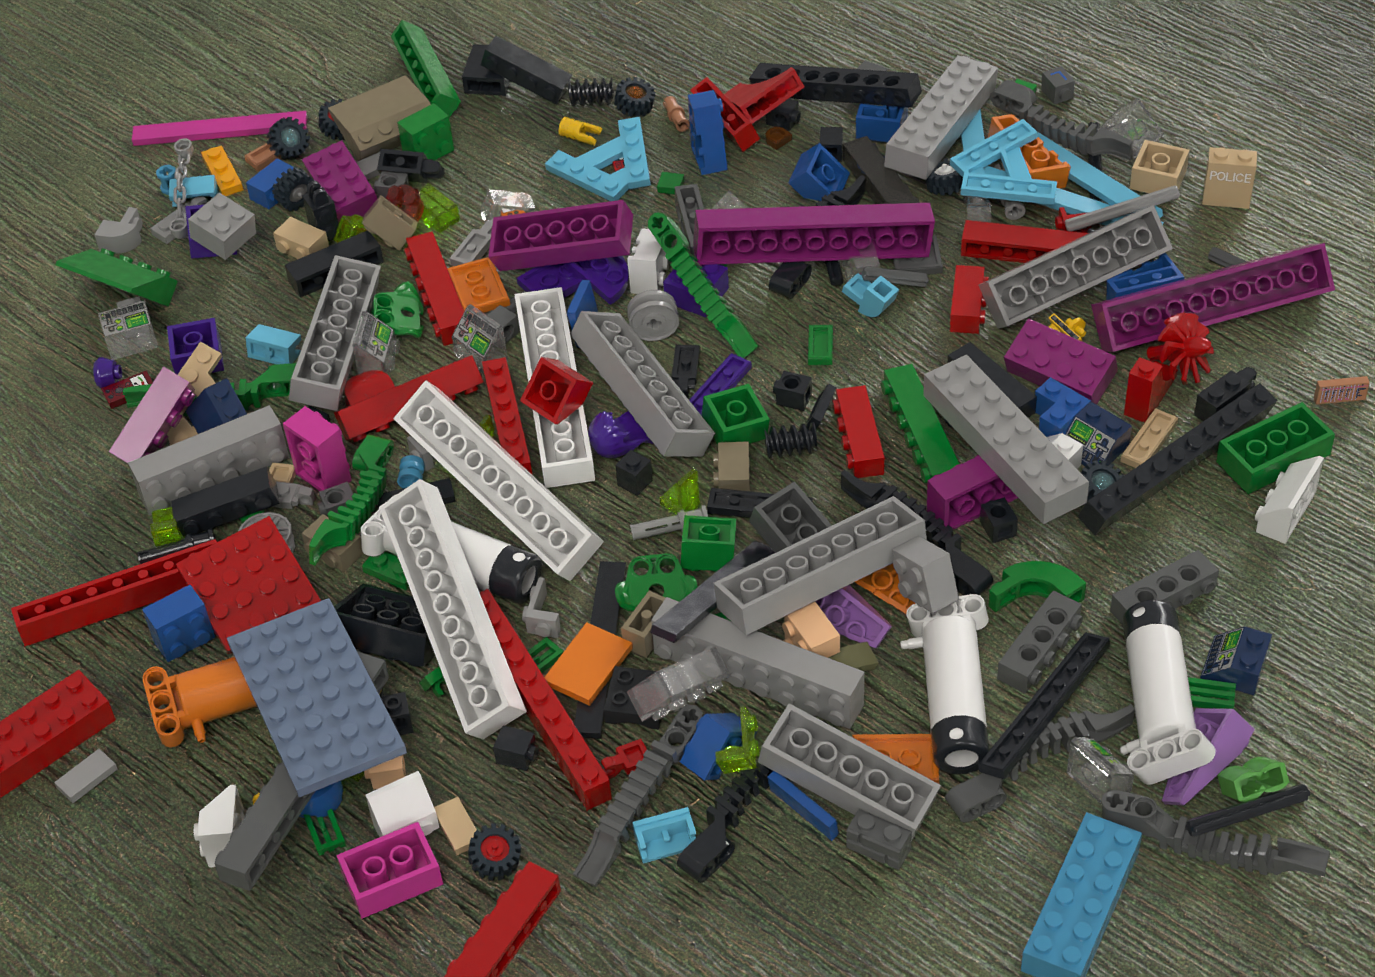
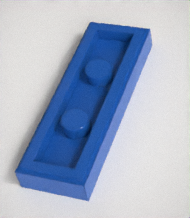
M773 771L767 777L770 790L832 841L839 835L836 819L784 776Z

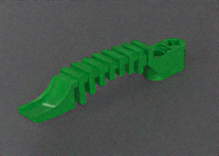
M663 213L652 214L648 220V228L665 251L666 259L672 262L670 265L677 271L678 277L683 279L682 283L689 288L688 291L695 297L696 303L701 305L703 313L708 315V320L715 325L714 327L728 341L736 354L745 359L759 347L741 319L737 315L732 314L735 312L734 309L725 304L727 301L724 297L718 295L720 293L718 289L711 286L713 285L712 281L706 278L708 275L705 271L701 270L702 266L696 262L698 259L690 253L689 242L675 221ZM677 239L676 245L672 247V242Z
M297 363L271 365L267 368L266 372L251 383H247L246 379H240L239 390H235L234 383L230 384L245 410H249V406L253 403L255 408H261V401L264 398L289 396L291 378ZM152 384L124 388L123 395H125L127 401V408L138 407Z
M368 434L358 447L352 461L353 470L359 471L361 478L358 481L360 486L356 488L357 494L354 493L351 496L353 501H346L347 508L339 506L337 508L338 513L329 511L327 514L329 520L325 519L310 542L309 564L315 566L326 551L334 547L346 546L349 540L353 541L355 533L358 534L366 519L370 518L371 512L375 510V505L378 504L379 497H382L383 490L386 488L387 469L384 467L392 457L394 450L393 440Z

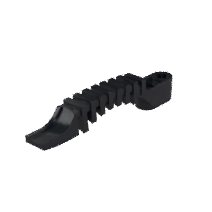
M860 175L850 187L840 191H831L828 196L824 195L822 202L818 201L816 206L858 205L865 194L866 177ZM804 261L783 262L771 276L768 286L769 290L792 299L809 280L812 266Z
M845 469L841 472V489L865 509L894 496L925 520L927 541L950 554L957 591L963 596L970 594L980 595L993 584L994 580L991 573L984 566L961 551L962 536L958 533L953 535V528L949 525L945 527L942 519L935 518V513L926 511V506L922 504L917 505L916 499L912 497L910 499L907 498V493L904 491L898 492V487L894 485L888 486L885 482L868 483L858 479Z
M755 758L750 762L749 769L745 767L740 771V778L736 776L732 779L731 787L727 785L723 789V796L718 795L714 799L715 807L710 805L706 809L707 824L710 826L692 841L677 859V866L698 883L706 881L733 854L735 843L726 837V828L729 825L734 828L739 825L737 815L741 816L745 813L743 804L748 806L752 802L749 793L756 798L760 794L758 784L765 790L770 787L767 777L773 770L760 764Z

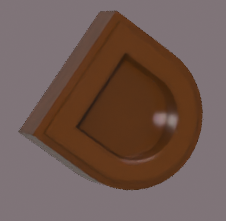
M772 127L765 133L766 143L775 150H778L792 140V133L781 127Z

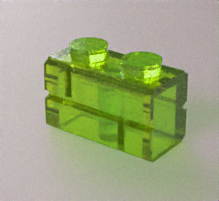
M428 183L421 187L420 190H416L409 195L410 212L414 217L419 216L423 219L428 228L433 227L441 233L448 229L449 226L459 222L458 205Z

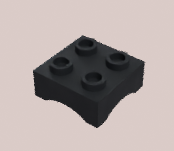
M615 666L604 706L605 723H635L649 729L659 730L663 707L670 686L669 674L667 672Z

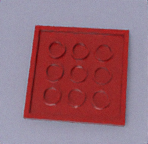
M270 516L176 563V568L186 585H191L205 604L212 629L227 654L232 653L227 637L321 601Z

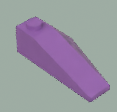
M850 585L815 601L840 635L860 643L868 642L871 647L878 648L892 627Z
M1195 709L1196 729L1200 730L1216 750L1215 756L1210 763L1168 778L1162 798L1164 804L1184 806L1247 747L1255 729L1234 709Z

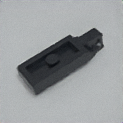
M675 345L672 380L687 398L689 396V389H695L697 384L700 345Z

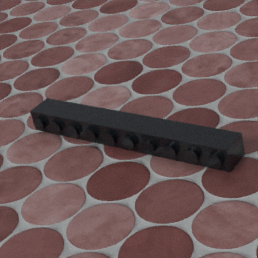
M1261 383L1257 384L1087 501L1078 518L1096 536L1218 451L1221 440L1264 419L1278 400Z

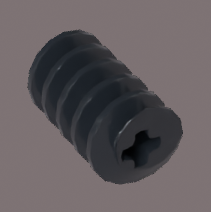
M612 77L609 84L606 83L605 78L601 79L600 84L597 83L596 78H593L592 84H589L587 78H585L583 85L580 84L579 79H576L575 84L572 85L569 79V99L573 107L576 106L578 100L581 106L585 105L586 100L590 106H593L595 100L601 106L604 99L607 105L611 104L614 98Z
M814 422L810 424L809 430H807L804 423L800 424L799 431H797L794 424L790 425L789 432H787L784 425L780 426L779 433H777L774 426L770 427L769 434H767L764 428L765 447L769 458H772L774 451L777 452L779 457H782L783 451L786 450L790 457L794 449L797 450L800 456L804 448L807 449L809 455L812 454L814 447L817 448Z

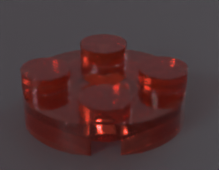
M405 184L391 186L385 198L399 209L403 204L405 206V209L402 210L417 222L420 220L424 210V202L420 199L421 193L416 188Z

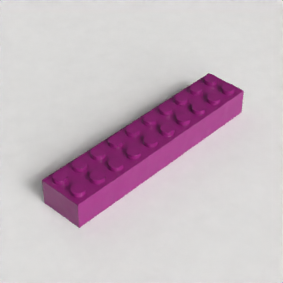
M930 203L695 210L693 250L694 255L698 259L696 262L700 263V265L929 257L935 219Z
M1318 243L1091 304L1101 349L1105 352H1114L1158 340L1160 333L1166 327L1165 319L1177 313L1196 314L1199 316L1198 322L1208 326L1334 291L1335 286L1325 243Z

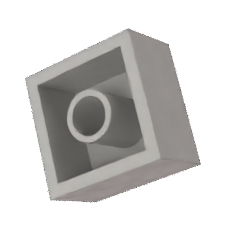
M218 193L188 219L190 238L225 260L256 234L255 214L221 193Z
M920 536L892 549L894 556L893 566L899 578L898 588L903 597L912 600L919 607H923L931 613H935L959 600L950 554Z

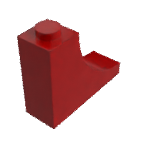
M791 67L783 73L760 83H739L724 95L753 124L803 89L804 85L795 69Z
M1139 357L1128 376L1124 407L1125 416L1144 423L1147 421L1174 382L1169 376L1168 365ZM1176 369L1174 380L1177 377L1178 369Z

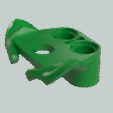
M411 282L401 283L393 292H382L374 296L369 315L374 318V321H372L373 325H371L373 330L378 319L393 329V335H412L417 339L422 337L424 325H420L419 314L423 315L424 310L419 294ZM401 311H410L412 312L413 316L406 317L401 313Z
M672 554L638 556L630 562L626 580L616 585L615 595L618 604L623 609L633 612L652 586H661L664 589L663 597L680 602L697 588V581L694 576L684 574L678 559ZM666 565L674 567V570L669 573H665L661 569ZM638 568H646L648 570L642 576L635 573Z

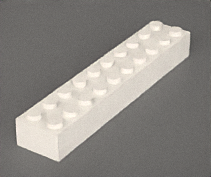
M562 287L514 294L528 382L541 357L559 360L577 372ZM583 405L558 425L533 410L545 487L550 488L595 481Z
M425 380L393 418L559 576L571 581L603 544L604 541L433 384Z
M419 479L385 502L379 509L465 734L485 739L501 729L503 725H507L527 711L437 487Z

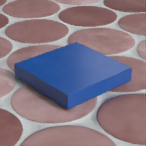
M582 280L567 310L571 330L581 311L598 312L590 280Z

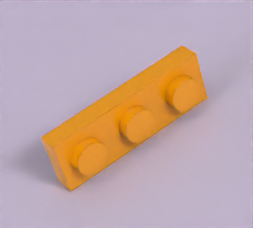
M222 145L201 152L202 159L210 174L215 175L221 194L228 196L244 190Z

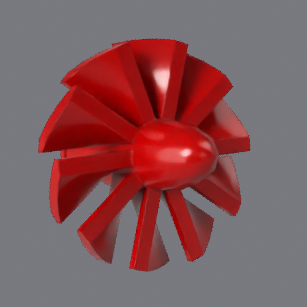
M1185 312L1177 313L1165 319L1166 327L1158 337V341L1165 342V344L1150 346L1147 349V357L1152 362L1158 360L1161 363L1165 360L1171 361L1169 376L1172 380H1174L1176 368L1179 364L1182 384L1188 385V369L1192 372L1195 383H1199L1201 380L1196 362L1201 365L1207 374L1210 372L1209 363L1203 355L1205 353L1214 354V349L1211 341L1205 338L1210 331L1205 325L1198 322L1199 316Z

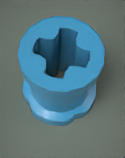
M163 165L156 170L157 178L161 181V192L169 195L168 184H170V179H175L176 169L171 165Z

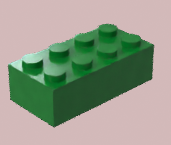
M1301 402L1219 442L1216 462L1247 494H1250L1277 481L1281 472L1285 473L1291 463L1317 456L1325 458L1331 455L1335 433Z

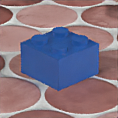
M191 585L142 609L152 639L167 662L181 657L190 650L215 638L205 604Z

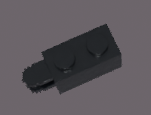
M380 150L377 171L380 174L382 171L408 174L409 182L427 183V179H441L445 174L440 162L428 159L424 152Z
M317 180L311 181L307 186L308 193L302 195L308 224L325 231L329 242L341 237L335 204Z
M1246 367L1237 373L1231 370L1197 394L1194 416L1201 421H1205L1255 386L1253 380H1255L1257 375L1255 368Z

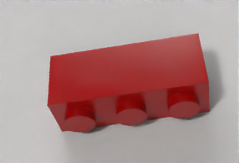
M956 265L950 332L979 334L980 324H985L986 310H981V307L986 308V301L979 288V284L989 280V277H984L985 267Z

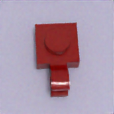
M642 739L615 748V756L606 757L601 760L607 777L611 779L623 769L627 775L631 771L636 770V764L639 760H643V754L647 750Z

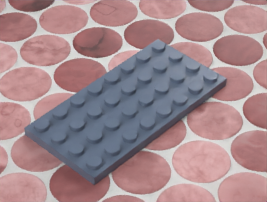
M330 598L227 637L230 649L298 797L407 753L406 747Z

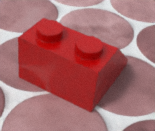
M541 357L520 401L552 423L558 425L583 405L593 382L559 360Z

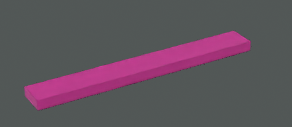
M295 111L133 126L132 143L133 146L173 143L183 138L195 141L267 134L269 128L284 117L285 119L292 117V120L295 118L299 119V124L302 122L305 124L303 127L305 130L307 129V112Z

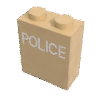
M1210 147L1202 205L1249 209L1257 166V151Z

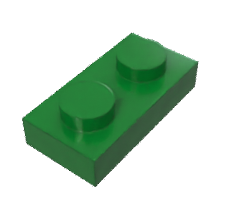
M383 552L378 556H369L362 565L363 573L406 591L409 588L399 558L392 554Z

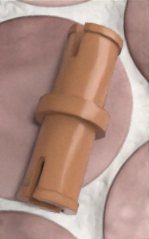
M666 97L663 106L667 110L669 120L675 124L678 131H686L688 129L687 126L690 125L685 117L684 109L678 105L675 97Z

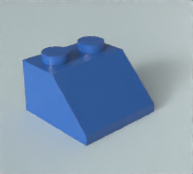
M818 143L801 154L788 183L803 198L822 201V197L824 195L828 196L831 191L843 190L850 172Z

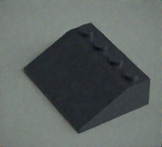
M363 583L334 606L355 649L362 653H373L384 656L388 660L404 661L414 667H423L435 656L413 596Z

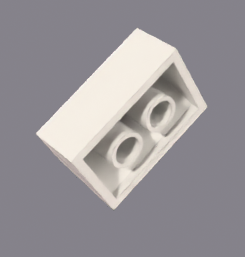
M1317 456L1291 463L1285 473L1281 472L1275 484L1277 487L1275 490H1269L1265 500L1266 505L1264 507L1260 506L1255 515V520L1258 521L1257 533L1286 544L1317 491L1324 460L1323 457Z

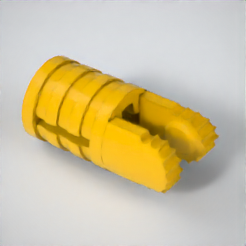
M563 117L559 125L560 136L595 146L597 140L592 136L586 135V132L600 135L602 128L599 126L580 122L569 117Z

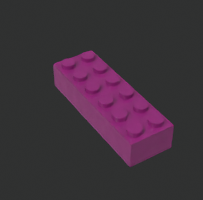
M624 200L493 217L488 257L499 271H508L630 255L633 213Z

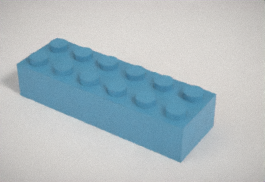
M1086 812L1023 951L1022 972L1034 977H1086L1138 856L1142 832Z

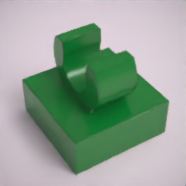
M439 666L426 675L419 684L425 692L433 686V693L439 698L444 694L440 689V684H446Z

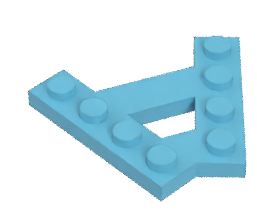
M640 117L618 120L619 137L577 158L558 150L545 163L546 170L609 201L619 200L629 189L650 186ZM624 158V168L612 174L600 170L612 164L613 161Z
M1022 119L950 158V166L963 177L961 195L1054 205L1057 181L1032 179L1020 147L1037 139V131ZM1001 158L1007 176L985 174L983 168Z

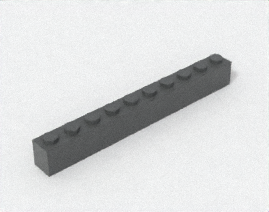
M357 652L379 694L389 679L385 660ZM283 762L276 766L274 775L268 784L262 787L254 805L247 809L244 820L238 828L233 830L230 841L224 850L217 854L214 864L220 881L251 891L314 794V792L298 797Z

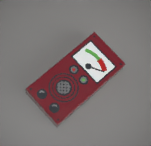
M146 370L103 387L101 390L108 405L113 409L127 403L125 395H123L124 388L152 384L153 381Z

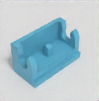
M215 175L183 179L186 198H195L197 196L215 197L219 193ZM170 179L169 199L173 201L172 207H177L173 200V191L177 186L176 179ZM177 190V198L182 199V192Z
M258 324L246 336L247 355L249 358L272 364L293 363L301 350L295 349L301 341V335Z
M688 807L633 822L634 838L643 863L679 854L696 839V830Z

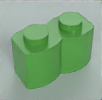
M1264 756L1252 758L1243 766L1236 765L1225 768L1217 775L1222 794L1242 802L1256 799L1263 792L1281 790L1289 783L1285 763Z

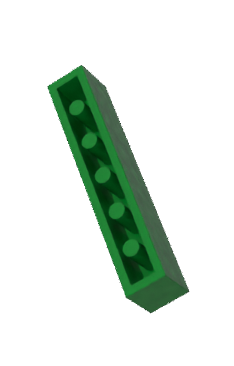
M401 20L392 33L391 38L416 87L429 100L430 104L435 103L450 118L461 101L423 29Z
M913 364L884 370V380L881 381L882 392L884 395H888L890 410L897 415L898 428L904 431L905 443L907 447H911L913 450L914 463L920 466L921 478L925 484L933 476L952 469L959 462L932 404L923 396L924 387Z

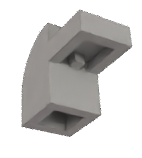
M129 207L120 222L102 221L94 235L99 251H101V248L115 252V254L125 253L135 249L142 242L139 231L142 229L143 221L139 216L137 208Z

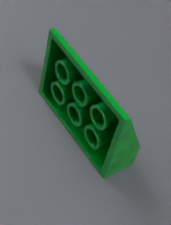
M101 248L100 252L89 249L56 261V266L168 307L178 280L170 278V272L157 268L156 272L151 271V265L140 261L138 265L132 264L134 259L120 255L119 259L115 258V252Z

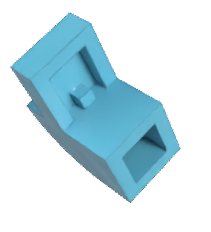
M859 273L850 279L842 289L845 295L860 305L858 312L868 317L880 315L894 302L899 291L897 287L881 275L871 283L870 281L863 280L862 275Z

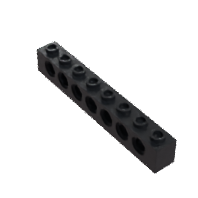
M759 63L749 77L750 83L756 84L769 80L791 67L794 68L804 88L791 96L790 99L912 108L922 92L918 73Z

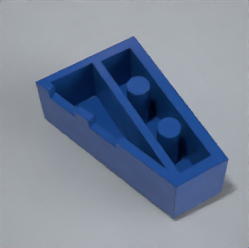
M714 90L688 95L691 149L701 175L728 170L723 136L724 122L721 116V112H723L721 98L717 99Z
M1163 253L1159 255V259L1151 263L1146 261L1142 263V267L1134 271L1129 269L1108 279L1106 300L1184 279V276L1168 255Z

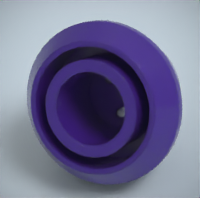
M99 357L93 365L96 385L99 388H103L122 379L121 365H117L115 360Z

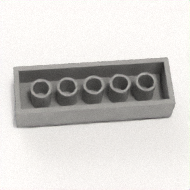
M269 405L131 461L128 464L139 497L149 516L172 507V500L260 468L269 467L272 462L279 463L290 457L281 423Z
M790 703L763 743L758 759L760 764L854 815L860 809L912 831L911 841L932 807L941 787L940 784Z

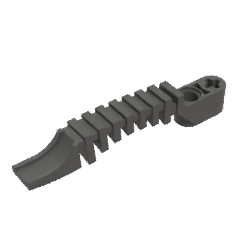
M1005 80L990 94V100L995 107L1019 116L1020 120L1024 119L1037 133L1039 132L1050 140L1052 139L1058 145L1061 143L1064 148L1071 147L1072 151L1077 152L1079 150L1083 155L1087 153L1092 156L1114 154L1127 160L1133 158L1131 140L1104 128H1100L1096 133L1097 125L1093 123L1085 131L1086 124L1080 123L1075 129V122L1070 121L1066 126L1065 119L1061 118L1057 122L1056 115L1050 117V111L1045 110L1043 112V105L1032 106L1036 102L1037 97L1034 91L1026 86Z
M1131 704L1110 714H1094L1088 711H1083L1080 714L1073 712L1070 713L1067 719L1064 716L1058 718L1056 724L1050 722L1006 778L1010 777L1012 781L1018 780V768L1021 772L1028 770L1027 759L1031 765L1038 763L1037 751L1042 759L1049 757L1048 746L1056 755L1061 753L1060 743L1062 742L1067 752L1074 750L1075 739L1083 752L1088 750V747L1083 744L1084 742L1079 741L1080 738L1088 739L1089 737V739H1094L1097 743H1101L1114 737L1133 725L1134 707ZM982 773L950 789L945 799L961 822L972 821L999 808L1006 801L1007 795L1002 789L1004 779Z
M695 705L682 707L660 741L653 740L651 750L645 751L643 760L638 761L636 770L631 771L628 776V782L624 781L621 786V792H617L615 795L614 803L609 804L607 807V814L605 816L602 815L599 820L600 825L594 830L590 846L573 872L574 877L595 888L603 879L622 850L619 839L625 843L629 840L630 836L626 827L633 830V816L635 815L639 818L642 814L640 805H647L649 802L648 793L653 796L656 791L655 784L661 786L663 782L662 775L668 778L671 773L670 767L672 764L680 762L686 744L692 739L697 730V722L703 717L699 707ZM676 742L682 743L680 746H672Z
M1119 790L1108 791L1102 797L1103 819L1142 832V835L1156 838L1161 849L1167 850L1169 845L1174 849V853L1181 854L1185 852L1188 853V857L1196 858V856H1200L1202 861L1210 862L1211 859L1215 860L1218 865L1223 866L1225 863L1231 864V868L1238 869L1239 866L1244 867L1245 871L1248 872L1259 870L1260 874L1263 875L1268 873L1278 875L1286 871H1301L1325 877L1330 858L1329 850L1279 837L1277 840L1278 850L1272 849L1271 835L1264 833L1261 846H1258L1257 835L1249 834L1248 844L1244 843L1243 834L1236 833L1235 839L1232 841L1230 840L1229 832L1222 831L1221 837H1216L1215 830L1193 837L1189 835L1185 828L1188 818L1180 816V820L1173 819L1152 798Z

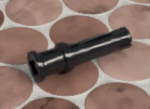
M211 527L206 532L196 535L190 533L185 536V539L137 552L139 563L143 564L214 539L217 541L215 532Z

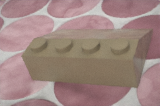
M405 75L328 107V111L357 161H360L380 152L381 149H394L401 146L397 122L431 104Z

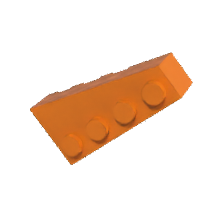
M1013 114L992 117L988 138L1020 120ZM1039 137L1020 147L1032 179L1057 181V188H1066L1071 166L1067 162L1062 163L1055 151H1048L1043 146L1044 142Z

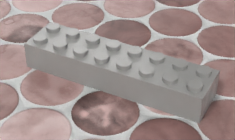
M958 55L886 144L884 167L926 180L989 99L990 94L996 89L998 67Z
M1152 205L979 284V288L997 329L1016 323L1173 248L1155 206Z
M337 255L334 256L291 378L290 401L334 411L338 410L359 341L362 337L361 334L364 331L363 327L365 328V320L367 321L368 319L367 313L370 312L374 296L377 292L381 270L380 265Z
M581 311L570 335L588 357V360L599 371V374L609 384L611 390L622 401L624 407L628 409L635 421L642 427L647 437L652 440L659 452L666 457H703L715 432L620 313Z
M967 354L924 374L923 396L1042 524L1087 503L1089 481Z
M890 497L714 582L717 609L745 635H748L892 564L894 560L893 548L917 536L927 540L925 520L896 497Z
M666 597L652 618L651 624L672 609L679 601ZM707 615L675 643L653 634L654 654L661 658L678 662L689 669H696L712 678L727 681L735 687L745 688L761 697L776 700L784 706L790 703L812 716L830 721L833 725L851 729L864 706V671L758 631L745 635L733 622L716 615Z

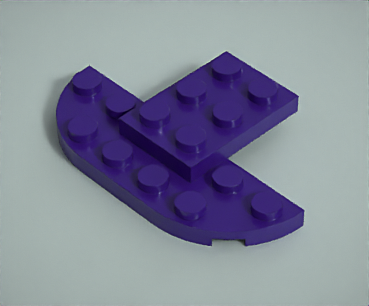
M623 256L539 266L517 277V285L526 292L562 287L563 297L565 298L577 291L582 280H590L592 290L611 305L619 300L628 286V266Z

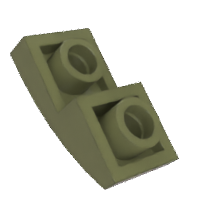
M868 642L841 647L839 653L828 657L861 671L875 670L879 664Z

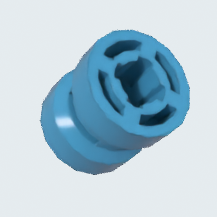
M408 455L401 459L400 472L397 478L398 485L401 488H406L419 479L423 480L422 474L425 470V462L422 458Z

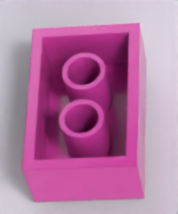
M306 406L283 423L297 476L319 491L352 481L349 470L350 465L347 462L345 453L346 448L342 441V431L335 423L331 424L319 412H313Z
M419 822L336 855L343 878L361 919L443 885L439 865Z

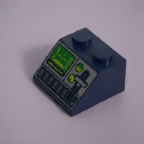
M1090 402L1075 415L1065 435L1083 444L1081 461L1083 466H1086L1089 462L1092 464L1096 460L1099 465L1101 461H1106V466H1109L1129 446L1132 425L1095 403Z
M1242 627L1215 635L1200 679L1235 683L1236 691L1254 696L1268 656L1272 634Z

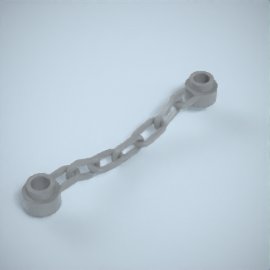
M186 138L180 139L174 144L176 154L178 155L179 167L176 168L174 175L177 180V186L173 191V200L177 204L178 214L170 222L169 228L171 234L177 239H183L188 235L186 214L183 213V203L186 200V189L183 186V179L187 176L188 169L186 165L190 163V157L193 155L194 148L192 142ZM177 190L182 192V200L177 198Z

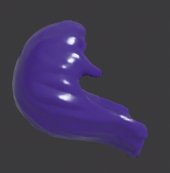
M629 411L613 419L612 412H600L595 416L588 428L591 447L600 456L613 459L624 456L642 443L654 444Z

